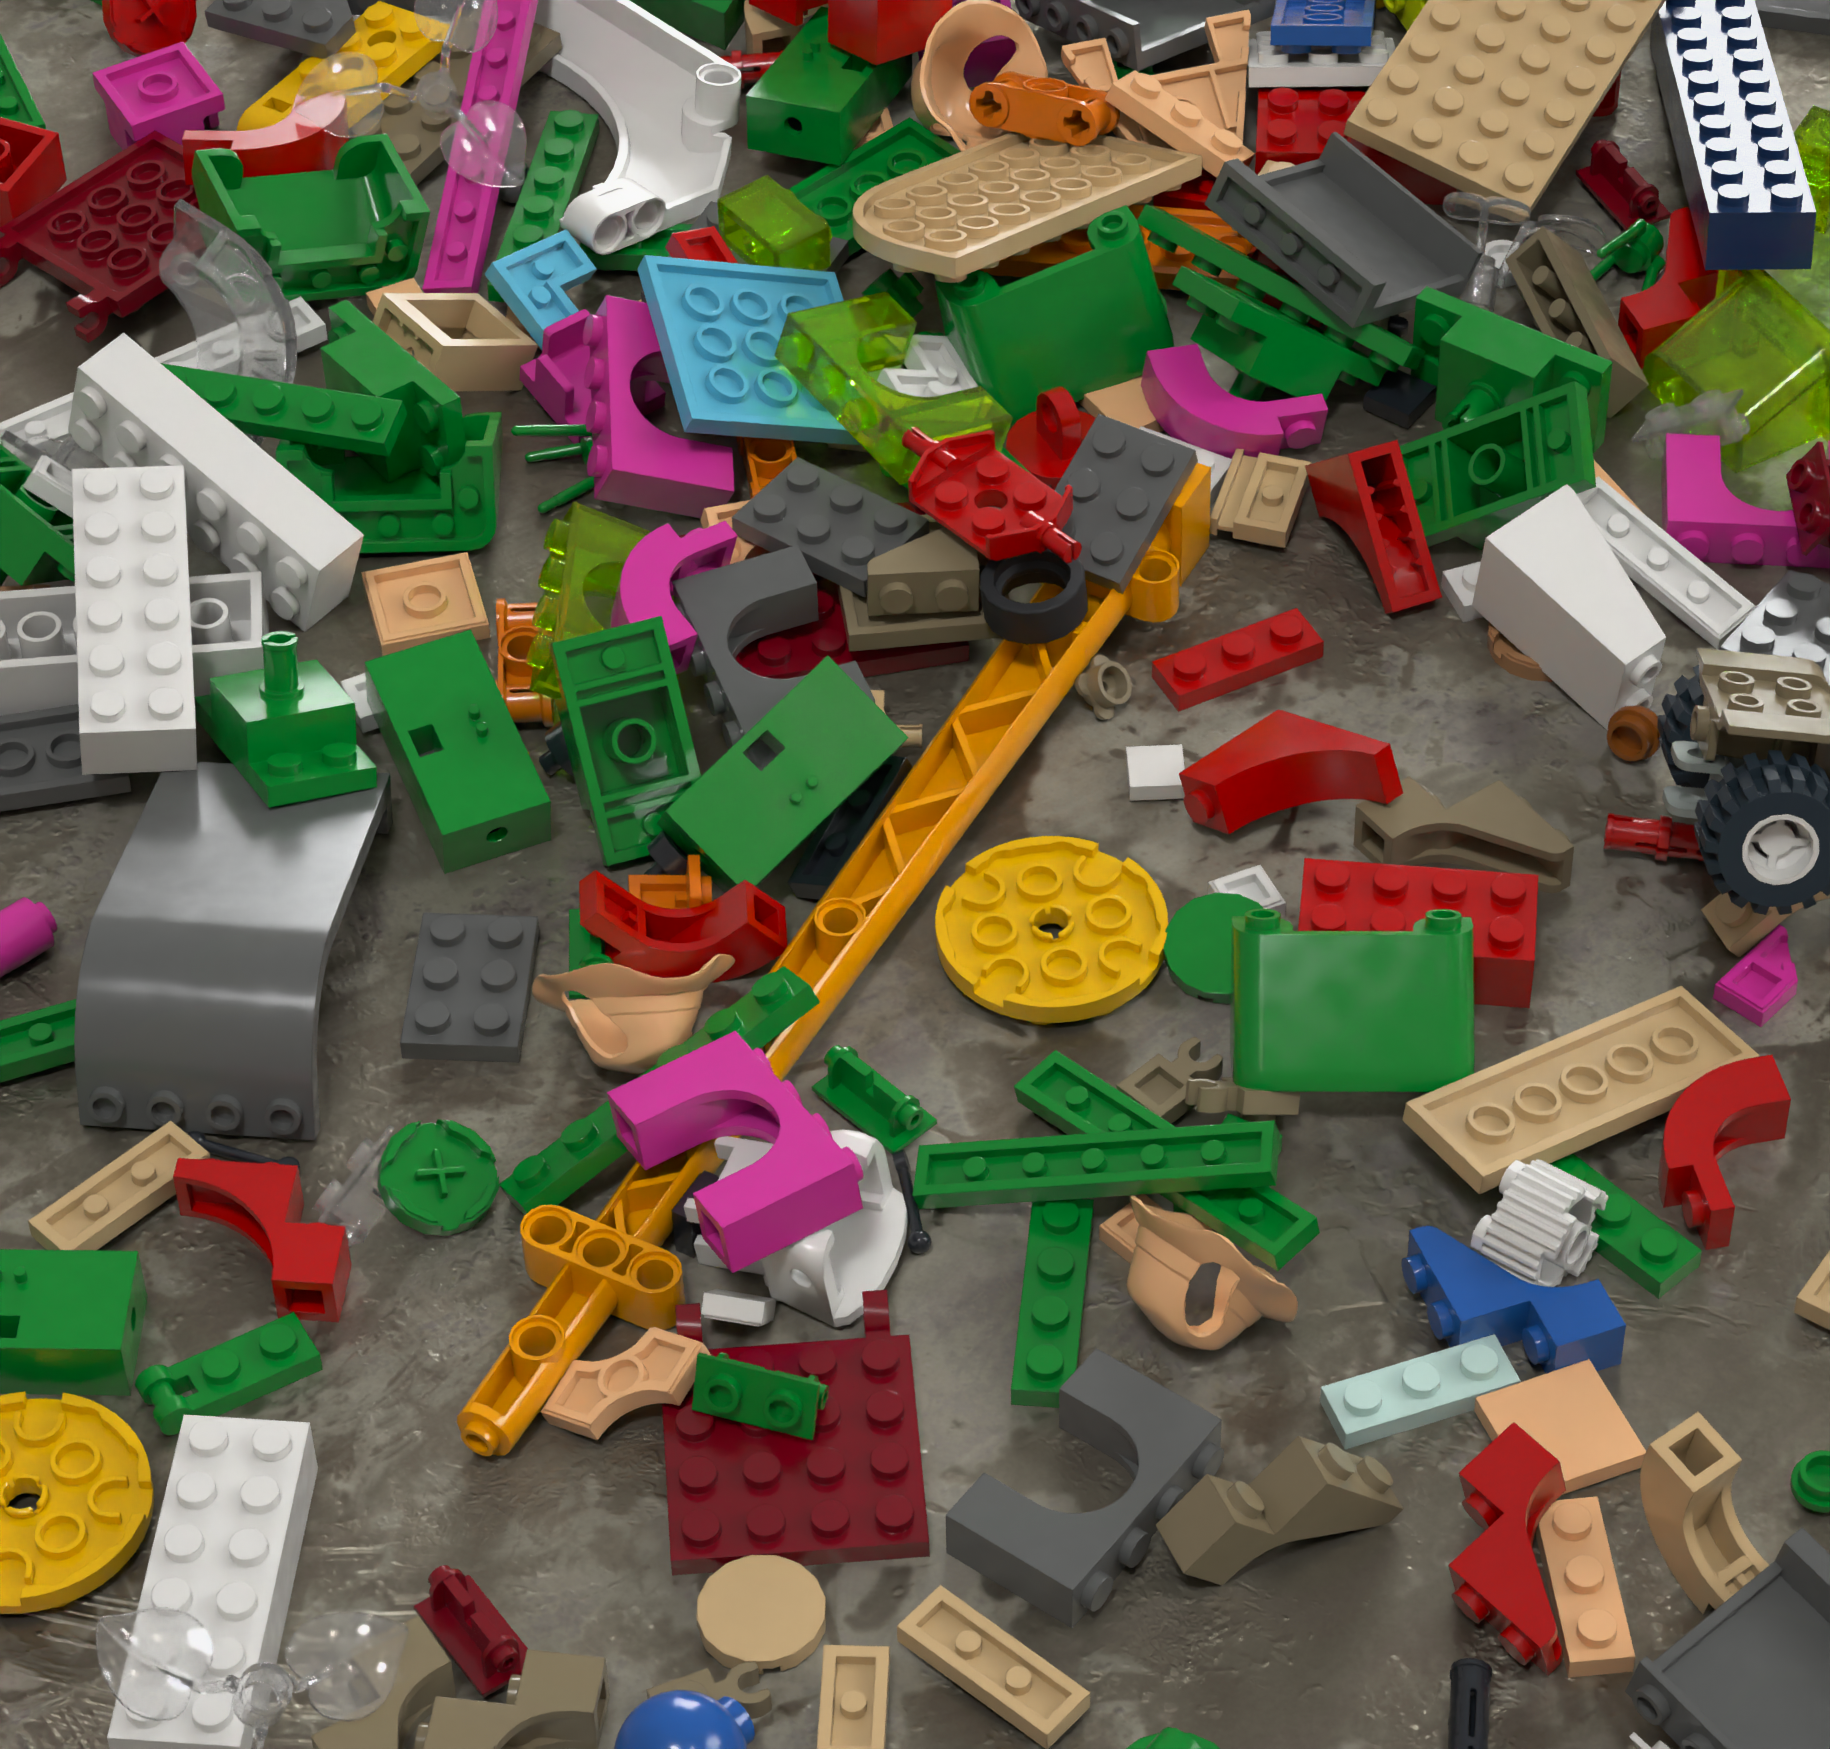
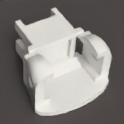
M845 1129L830 1132L833 1140L841 1149L846 1146L849 1147L860 1162L864 1178L858 1182L863 1209L738 1270L764 1275V1282L769 1287L771 1298L784 1302L833 1327L849 1325L864 1314L862 1291L884 1290L897 1267L906 1241L908 1214L904 1197L892 1185L884 1146L877 1139L869 1135ZM729 1136L717 1138L714 1143L717 1156L720 1159L727 1160L718 1181L755 1163L772 1148L773 1144ZM688 1198L684 1205L687 1221L699 1223L695 1201L693 1198ZM697 1235L694 1241V1248L699 1264L728 1269L705 1242L702 1235Z

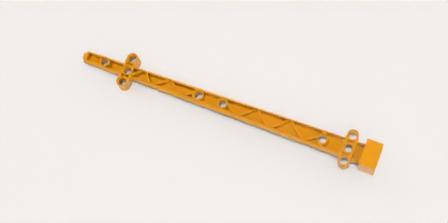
M1200 463L1196 464L1123 594L1118 593L1114 588L1111 590L1086 580L1088 611L1081 624L1068 635L1048 643L1027 645L1003 638L769 973L776 972L785 966L807 982L820 1001L818 1005L760 1048L768 1058L773 1073L781 1082L1123 616L1126 614L1154 623L1168 620L1177 613L1179 608V586H1182L1208 549L1210 543L1211 467ZM1046 582L1041 583V586L1029 603L1051 599L1064 589ZM733 1135L729 1137L741 1138L742 1135ZM717 1138L703 1142L648 1170H645L636 1161L595 1220L552 1204L541 1205L531 1209L523 1217L520 1224V1233L526 1272L530 1279L547 1287V1289L529 1315L519 1320L512 1327L508 1345L457 1416L461 1439L469 1449L482 1456H491L492 1454L499 1456L509 1453L550 1398L574 1360H578L610 1315H614L644 1329L656 1327L667 1330L676 1326L675 1305L686 1304L682 1264L677 1256L660 1247L673 1230L671 1210L700 1173L706 1170L714 1174L725 1160L717 1156L714 1145Z

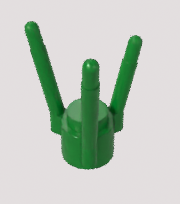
M1637 219L1626 231L1597 250V256L1604 259L1590 271L1594 280L1597 281L1617 264L1620 269L1628 273L1646 271L1641 292L1650 288L1656 283L1659 272L1666 264L1665 260L1659 256L1664 247L1663 236L1654 225L1647 223L1644 219Z
M586 424L516 425L512 427L511 433L514 436H588L581 438L580 443L546 448L544 450L528 452L525 455L527 462H536L582 454L587 467L588 456L593 446L592 433L587 432ZM590 476L538 505V511L542 514L593 489L594 477Z

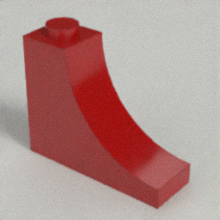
M1398 440L1305 465L1319 517L1333 520L1352 539L1372 575L1385 614L1442 598Z
M1279 709L1179 773L1185 793L1184 805L1193 822L1226 834H1231L1244 825L1266 815L1298 805L1336 799H1360L1388 804L1403 794L1389 743Z

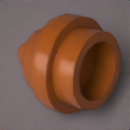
M1639 705L1620 708L1610 718L1608 723L1607 742L1613 753L1626 761L1644 760L1654 755L1660 748L1658 738L1661 736L1657 728L1658 716L1649 708Z

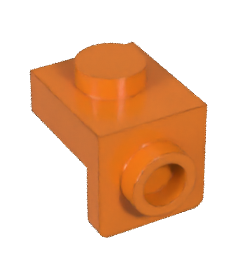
M688 855L686 875H628L627 891L640 900L654 906L670 909L693 908L712 901L711 876H701L700 855Z

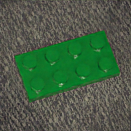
M909 117L853 150L841 166L830 164L762 204L761 216L847 240L850 256L862 248L853 235L852 215L854 203L862 194L883 182L961 151Z

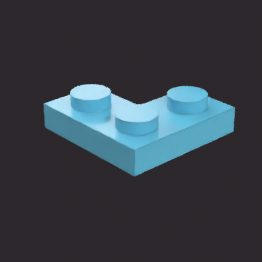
M566 229L492 262L485 272V276L542 350L544 329L579 311L565 291L588 281L597 268Z

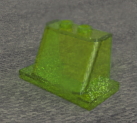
M1719 270L1715 299L1646 356L1643 374L1649 384L1646 388L1659 399L1667 411L1672 412L1691 430L1692 434L1720 436L1721 460L1732 471L1738 473L1819 437H1823L1827 442L1828 440L1830 441V330L1765 270Z

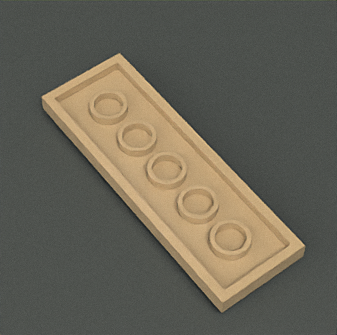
M1679 986L1406 1102L1402 1120L1478 1194H1481L1499 1186L1506 1169L1515 1160L1530 1165L1532 1160L1536 1161L1537 1159L1548 1164L1670 1111L1683 1091L1704 1074L1720 1066L1739 1060L1759 1057L1760 1055L1683 986Z

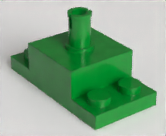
M1181 266L1172 285L1190 295L1186 305L1203 314L1190 339L1234 366L1235 370L1239 372L1228 392L1236 397L1250 401H1260L1266 387H1275L1296 397L1323 394L1326 401L1337 379L1354 386L1357 379L1360 378L1378 386L1387 370L1369 360V356L1352 347L1350 349L1324 335L1325 330L1310 323H1307V325L1280 312L1277 308L1187 267Z
M1428 286L1416 297L1413 345L1426 352L1417 369H1411V375L1436 386L1435 420L1442 423L1443 430L1576 381L1587 388L1593 454L1604 443L1612 361Z
M344 300L328 307L331 330L328 332L330 344L320 348L326 389L401 400L407 411L406 419L390 456L354 452L388 482L421 467H424L431 476L436 475L440 479L441 467L454 464L460 460L465 452L466 438L460 396L349 301ZM307 444L309 448L312 447L314 452L322 450V448L325 447L320 445Z
M1576 381L1399 446L1428 547L1459 537L1474 547L1483 550L1486 537L1566 484L1576 494L1596 487L1587 388Z
M0 444V586L3 585L8 576L21 586L62 580L75 582L73 518L23 487L32 469Z
M662 616L548 643L561 693V698L555 699L581 806L582 809L590 810L604 866L650 855L647 845L662 831L657 825L659 819L701 777Z
M275 631L263 635L261 645L263 646L264 669L209 678L210 694L194 697L195 719L268 808L377 787V767L357 745L355 702L317 659L298 662V637L294 633Z

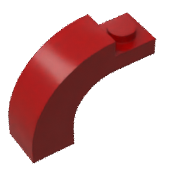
M296 95L292 111L285 119L260 129L246 131L185 130L182 146L186 185H194L192 165L195 150L216 148L232 150L238 155L243 164V178L333 170L339 149L349 141L346 96Z
M597 870L579 881L580 925L585 927L592 936L604 940L605 955L609 956L614 964L629 967L650 976L660 978L689 976L699 971L715 955H731L735 959V963L711 982L717 983L759 969L781 955L788 946L785 906L747 880H743L709 903L683 909H670L648 904Z
M1773 1055L1735 1061L1704 1074L1688 1086L1677 1098L1666 1120L1658 1171V1187L1663 1208L1682 1205L1686 1224L1689 1228H1697L1705 1250L1729 1246L1735 1210L1717 1161L1729 1151L1741 1146L1785 1139L1791 1098Z

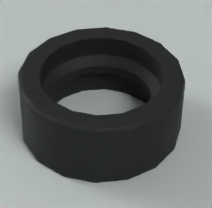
M1049 549L1042 553L1034 551L998 561L989 560L980 575L984 619L994 633L1008 641L1027 645L1048 643L1065 637L1081 624L1088 611L1085 571L1078 558L1075 561L1072 559V563H1066ZM1046 582L1064 589L1055 597L1037 603H1020L1004 597L1013 589L1030 583Z

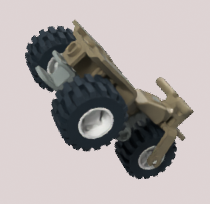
M1697 648L1696 658L1699 665L1693 667L1695 676L1688 680L1682 675L1674 683L1677 694L1674 696L1666 693L1661 704L1665 715H1658L1657 728L1661 736L1658 738L1676 785H1681L1664 788L1662 799L1666 810L1678 817L1698 819L1699 822L1694 823V832L1707 871L1720 893L1723 895L1728 892L1731 903L1743 908L1750 902L1753 912L1767 915L1769 907H1776L1779 915L1792 914L1791 905L1801 902L1804 909H1807L1817 904L1814 896L1820 891L1826 896L1830 894V686L1821 667L1813 660Z

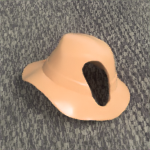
M967 0L951 8L935 24L928 37L923 58L917 63L911 81V101L916 117L926 129L935 135L952 136L961 152L1012 132L986 127L980 124L970 111L969 99L972 91L968 88L965 81L964 67L970 53L976 46L994 36L1002 35L1009 37L1015 42L1016 52L997 76L1006 71H1014L1034 77L1048 78L1044 57L1029 25L1009 7L991 0Z
M717 954L704 964L699 971L689 976L674 978L650 976L619 964H591L571 972L557 975L541 974L537 976L532 985V994L539 1003L566 1013L589 1057L597 1066L607 1070L643 1074L657 1063L662 1053L673 1046L681 1045L693 1036L692 1028L695 1024L698 1010L701 1007L703 991L712 981L727 971L735 963V959L731 955ZM565 991H576L589 999L569 1001Z
M1129 1196L1139 1226L1135 1239L1136 1247L1133 1252L1126 1283L1127 1290L1131 1299L1164 1336L1181 1346L1216 1351L1236 1338L1247 1327H1251L1262 1316L1280 1322H1291L1294 1320L1297 1314L1298 1301L1292 1290L1285 1284L1279 1283L1264 1268L1253 1265L1228 1238L1214 1232L1209 1226L1188 1213L1173 1212L1143 1204L1136 1196ZM1211 1262L1220 1264L1212 1317L1199 1326H1189L1185 1319V1300L1189 1282L1201 1264Z

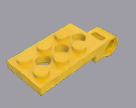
M378 1L368 7L354 21L356 33L330 60L311 56L302 61L293 72L244 111L239 119L236 131L260 129L282 121L291 113L296 95L346 96L349 129L454 41L451 27L449 24Z

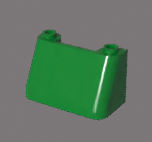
M388 134L365 135L349 140L339 149L333 170L243 178V164L238 155L232 150L223 148L195 150L192 180L218 283L230 304L236 307H255L284 304L300 296L304 301L366 295V292L415 277L430 210Z
M1127 205L1106 212L1090 223L1087 236L1092 248L1091 251L1002 287L998 286L992 276L981 270L967 274V278L960 282L935 281L945 336L950 340L969 374L991 406L984 420L988 425L995 428H1012L1017 420L1036 411L1037 396L1041 392L1058 386L1064 387L1070 393L1074 402H1078L1084 399V394L1132 380L1143 374L1147 351L1175 347L1173 333L1138 221Z
M478 412L463 416L466 438L465 452L460 460L454 464L441 467L440 479L436 475L431 476L424 467H421L388 482L360 456L345 457V449L325 446L322 450L314 452L307 443L280 439L275 451L276 461L364 534L360 553L471 551L487 545L493 538L497 527L503 444L502 412Z
M1252 909L1245 912V916H1232L1230 1058L1233 1082L1241 1087L1263 1091L1432 1092L1474 1074V934L1471 917H1462V914L1455 910L1435 909L1426 912L1425 919L1415 922L1413 931H1293V925L1289 921L1281 919V913L1272 909Z

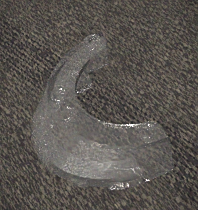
M180 198L174 206L173 240L164 250L159 260V275L163 284L180 301L192 323L197 343L196 369L293 384L297 364L295 321L288 299H285L279 285L272 276V269L260 254L242 237ZM6 430L1 437V445L31 469L34 468L42 455H46L71 472L72 469L110 468L92 451L89 452L82 449L75 442L71 434H69L65 441L56 440L48 436H34L24 441ZM245 434L258 446L267 438Z

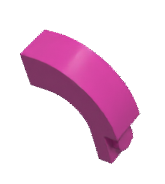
M1198 344L1150 350L1146 353L1141 388L1156 421L1172 438L1230 459L1233 458L1236 448L1244 449L1245 456L1258 458L1260 452L1279 456L1280 449H1300L1321 443L1328 413L1323 394L1266 402L1250 401L1228 393L1215 383L1206 369Z
M726 521L705 529L696 528L687 533L683 538H680L668 523L647 534L637 543L625 561L612 607L611 628L662 616L675 672L679 674L688 670L698 633L675 606L672 600V581L730 565L738 535Z

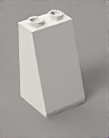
M1566 484L1486 537L1472 607L1524 655L1537 662L1549 678L1608 731L1610 718L1620 708L1638 705L1650 708L1653 702V696L1651 695L1655 679L1662 668L1660 660L1666 636L1575 491Z

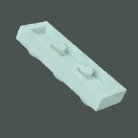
M1493 1334L1322 1386L1320 1403L1346 1450L1473 1411L1476 1397L1520 1383L1521 1380L1496 1335Z

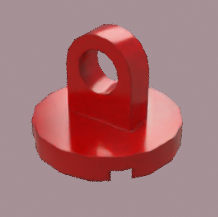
M102 0L103 22L111 39L124 52L136 57L180 42L185 44L192 35L197 19L196 0Z
M1064 387L1052 388L1041 392L1037 396L1036 411L1017 420L1007 435L1006 450L1034 477L1046 485H1051V488L1055 490L1096 418L1091 414L1079 411L1072 396Z

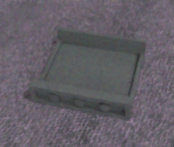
M1015 0L1019 16L1024 20L1072 42L1079 43L1105 37L1112 60L1136 71L1208 43L1204 29L1205 21L1208 17L1249 10L1251 14L1250 25L1272 17L1276 5L1275 0Z
M1337 132L1331 133L1319 159L1259 176L1238 158L1224 162L1205 202L1208 208L1352 328L1415 309L1416 297L1426 286L1450 296L1462 294L1484 253Z
M1799 1529L1784 1542L1773 1563L1653 1662L1647 1656L1639 1662L1625 1690L1632 1698L1638 1713L1649 1723L1659 1725L1680 1746V1749H1830V1554L1805 1529Z

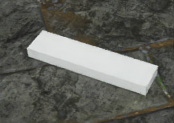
M1599 476L1596 477V487L1578 493L1577 496L1626 574L1714 648L1719 650L1720 646L1756 606Z

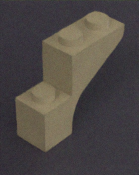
M990 506V507L997 508V509H999V510L1002 509V508H1000V507ZM942 527L871 559L867 564L868 616L978 611L979 565H986L990 559L946 527Z
M1408 776L1400 781L1403 794L1390 803L1384 804L1365 800L1356 805L1353 845L1372 863L1418 866L1427 863L1444 862L1480 871L1539 875L1538 890L1546 893H1557L1570 886L1574 846L1565 833L1559 829H1554L1533 810L1531 804L1524 797L1517 796L1500 780L1446 809L1435 794L1427 792Z
M1297 1436L1249 1485L1242 1481L1234 1483L1206 1474L1156 1524V1527L1183 1574L1224 1585L1253 1559L1279 1545L1297 1540L1381 1526L1393 1520L1403 1510V1507L1390 1488L1393 1484L1390 1473L1375 1458L1371 1456L1362 1458L1343 1451L1333 1443L1324 1445Z
M419 1615L349 1652L354 1679L347 1683V1688L358 1711L312 1735L313 1749H405L420 1721L425 1720L432 1713L436 1696L457 1698L451 1660Z
M527 1649L522 1674H512L510 1677L506 1704L436 1696L430 1722L420 1721L418 1725L414 1749H598L610 1696L606 1658Z

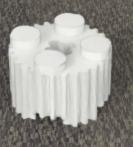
M1515 1160L1506 1169L1501 1179L1499 1192L1503 1194V1198L1498 1202L1496 1212L1492 1216L1485 1215L1479 1221L1473 1232L1470 1246L1482 1253V1256L1523 1281L1547 1287L1559 1286L1563 1276L1566 1277L1570 1273L1578 1277L1586 1269V1263L1591 1260L1592 1252L1598 1246L1599 1235L1591 1231V1223L1596 1216L1594 1212L1597 1208L1602 1211L1605 1210L1609 1197L1606 1195V1192L1542 1160H1532L1530 1165Z

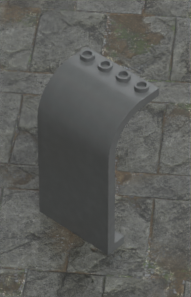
M197 762V770L161 772L95 911L84 946L78 980L74 1034L75 1072L80 1125L158 1130L169 1121H172L184 1132L199 1131L212 1134L316 1140L320 1130L317 1033L324 973L332 944L376 833L389 834L393 823L390 773H377V787L268 808L233 764Z

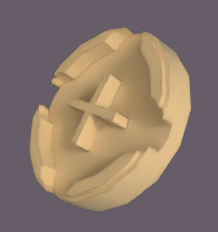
M749 1555L726 1563L707 1579L697 1599L696 1619L700 1638L706 1651L719 1663L730 1669L744 1662H756L759 1674H764L763 1669H773L779 1666L780 1671H784L799 1665L815 1652L826 1631V1597L817 1578L800 1563L777 1555Z

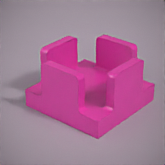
M184 42L92 73L95 89L105 103L110 133L122 150L154 130L182 145L185 130H205L203 121L209 129L218 127V112L225 110L223 93Z
M586 309L546 327L543 331L542 354L538 358L520 366L519 380L557 425L586 424L587 411L591 403V389H586L584 384L585 370L590 359V346H585L583 343L584 326L587 317L590 315ZM640 381L630 385L632 399L643 416L665 406L666 392L656 381ZM588 436L567 437L575 444L580 443L581 438Z

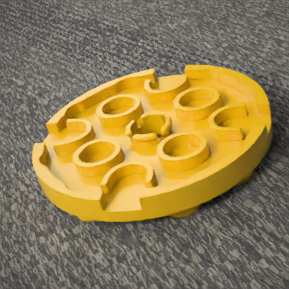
M1064 836L1029 837L995 846L977 855L965 864V873L951 887L945 886L939 898L935 914L936 948L941 965L952 982L965 995L985 1008L1001 1015L1029 1021L1036 1025L1079 1021L1111 1013L1114 1009L1132 1000L1150 984L1164 960L1163 949L1167 937L1165 930L1168 926V912L1163 895L1155 881L1139 864L1129 857L1122 862L1113 856L1100 852L1099 843L1085 839ZM1055 923L1064 930L1058 933V938L1053 939L1052 933L1043 932L1038 928L1044 924Z
M25 1391L1 1395L0 1614H22L63 1607L90 1593L112 1578L130 1560L143 1541L150 1525L154 1507V1484L148 1457L141 1441L131 1427L116 1413L90 1399L68 1393H63L61 1400L48 1398L27 1399ZM23 1493L40 1496L36 1503L37 1509L34 1511L31 1507L18 1509L11 1506L8 1507L14 1497Z

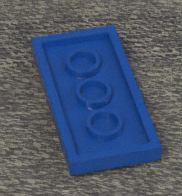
M1277 0L1271 22L1270 45H1280L1282 52L1290 54L1311 52V46H1332L1331 52L1337 54L1360 53L1362 46H1371L1376 0Z

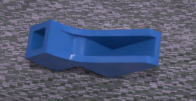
M1422 1226L1409 1230L1407 1257L1403 1258L1401 1262L1405 1282L1413 1294L1420 1293L1427 1306L1428 1320L1434 1335L1439 1340L1445 1338L1450 1348L1495 1334L1501 1346L1522 1340L1529 1360L1535 1365L1540 1363L1545 1373L1590 1359L1596 1371L1621 1364L1626 1324L1599 1279L1566 1287H1547L1531 1284L1517 1278L1436 1227Z

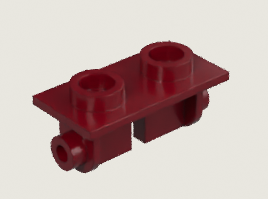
M1600 139L1592 145L1591 165L1576 170V175L1625 231L1639 218L1644 219L1649 224L1670 218L1671 213L1659 200L1658 189L1653 184H1648L1634 167L1628 166V160L1620 153V147L1614 141Z
M1818 441L1801 459L1792 465L1790 471L1786 474L1801 551L1805 556L1818 544L1830 548V459H1826L1823 442Z
M448 1565L436 1568L428 1578V1583L431 1585L429 1589L430 1597L414 1605V1610L484 1698L507 1685L512 1674H522L528 1648L470 1575L465 1576L461 1570L451 1569Z

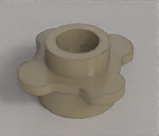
M1101 654L1093 656L1090 660V668L1086 673L1079 674L1075 680L1078 694L1083 696L1084 700L1094 707L1096 717L1101 720L1112 718L1114 716V707L1126 702L1132 691L1131 679L1126 669L1118 662L1109 661L1106 656Z

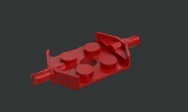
M915 426L911 427L912 432L908 429L902 437L903 447L920 457L918 464L908 479L909 501L990 560L998 561L1034 551L1042 553L1049 549L1066 563H1072V559L1075 561L1079 557L1082 550L1081 543L1075 541L1062 531L1073 511V487L1071 485L1065 486V492L1061 496L996 450L995 432L992 430L945 438L942 441L933 440ZM990 506L1000 507V508H1002V509L999 510V509H997V508L990 507Z

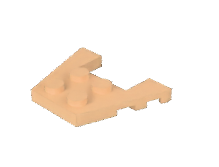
M1249 10L1206 18L1204 29L1215 63L1150 75L1159 81L1163 90L1179 101L1188 102L1197 107L1202 113V117L1219 129H1225L1236 134L1241 139L1242 145L1251 23ZM1105 37L1062 46V62L1079 86L1108 92L1112 83L1118 80ZM1120 111L1119 123L1112 130L1117 138L1176 150Z

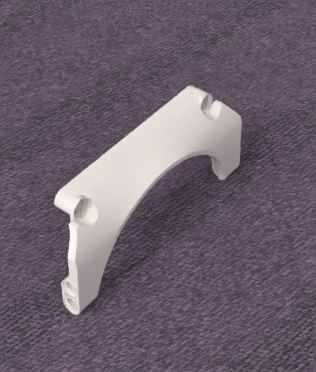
M538 0L534 22L559 32L562 49L539 71L568 86L583 97L600 114L614 137L618 152L614 168L605 183L595 185L593 190L576 197L568 205L564 217L559 219L560 227L563 230L567 229L572 237L594 252L606 255L701 215L711 201L718 203L729 165L732 137L721 131L733 127L739 121L741 72L735 66L629 0ZM352 15L353 21L361 15ZM465 16L426 17L449 24L452 29Z

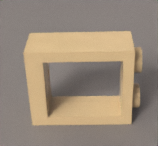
M382 293L372 321L409 354L412 355L414 350V358L454 392L522 390L524 384L519 380L520 366L533 360L538 344L478 293Z

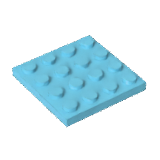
M644 255L637 270L684 432L878 447L886 432L835 272Z

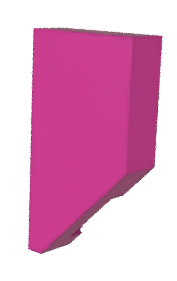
M1779 924L1715 984L1713 999L1760 1027L1773 1017L1796 995L1798 984L1795 965L1791 961L1788 948L1787 929Z

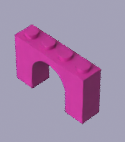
M606 295L596 314H590L587 317L583 331V343L585 346H590V359L585 370L584 384L586 389H591V403L586 416V430L592 433L593 446L588 456L587 473L589 476L594 477V499L701 518L704 508L727 504L735 492L732 447L669 435L652 425L640 413L632 399L630 385L640 381L670 383L647 303Z
M1666 433L1661 471L1662 529L1700 561L1707 563L1830 568V548L1818 544L1807 556L1802 554L1793 510L1773 511L1757 508L1741 501L1728 490L1721 475L1720 436ZM1828 440V446H1827L1826 459H1830V441H1829V440Z
M736 1031L607 1092L617 1137L645 1170L703 1142L719 1137L733 1135L753 1136L773 1144L772 1148L755 1163L693 1193L702 1237L732 1273L863 1209L858 1182L863 1180L864 1175L860 1162L854 1152L847 1146L842 1149L833 1140L829 1127L822 1116L818 1113L811 1115L803 1107L801 1098L793 1084L789 1080L781 1082L773 1073L765 1053L760 1048L752 1050Z

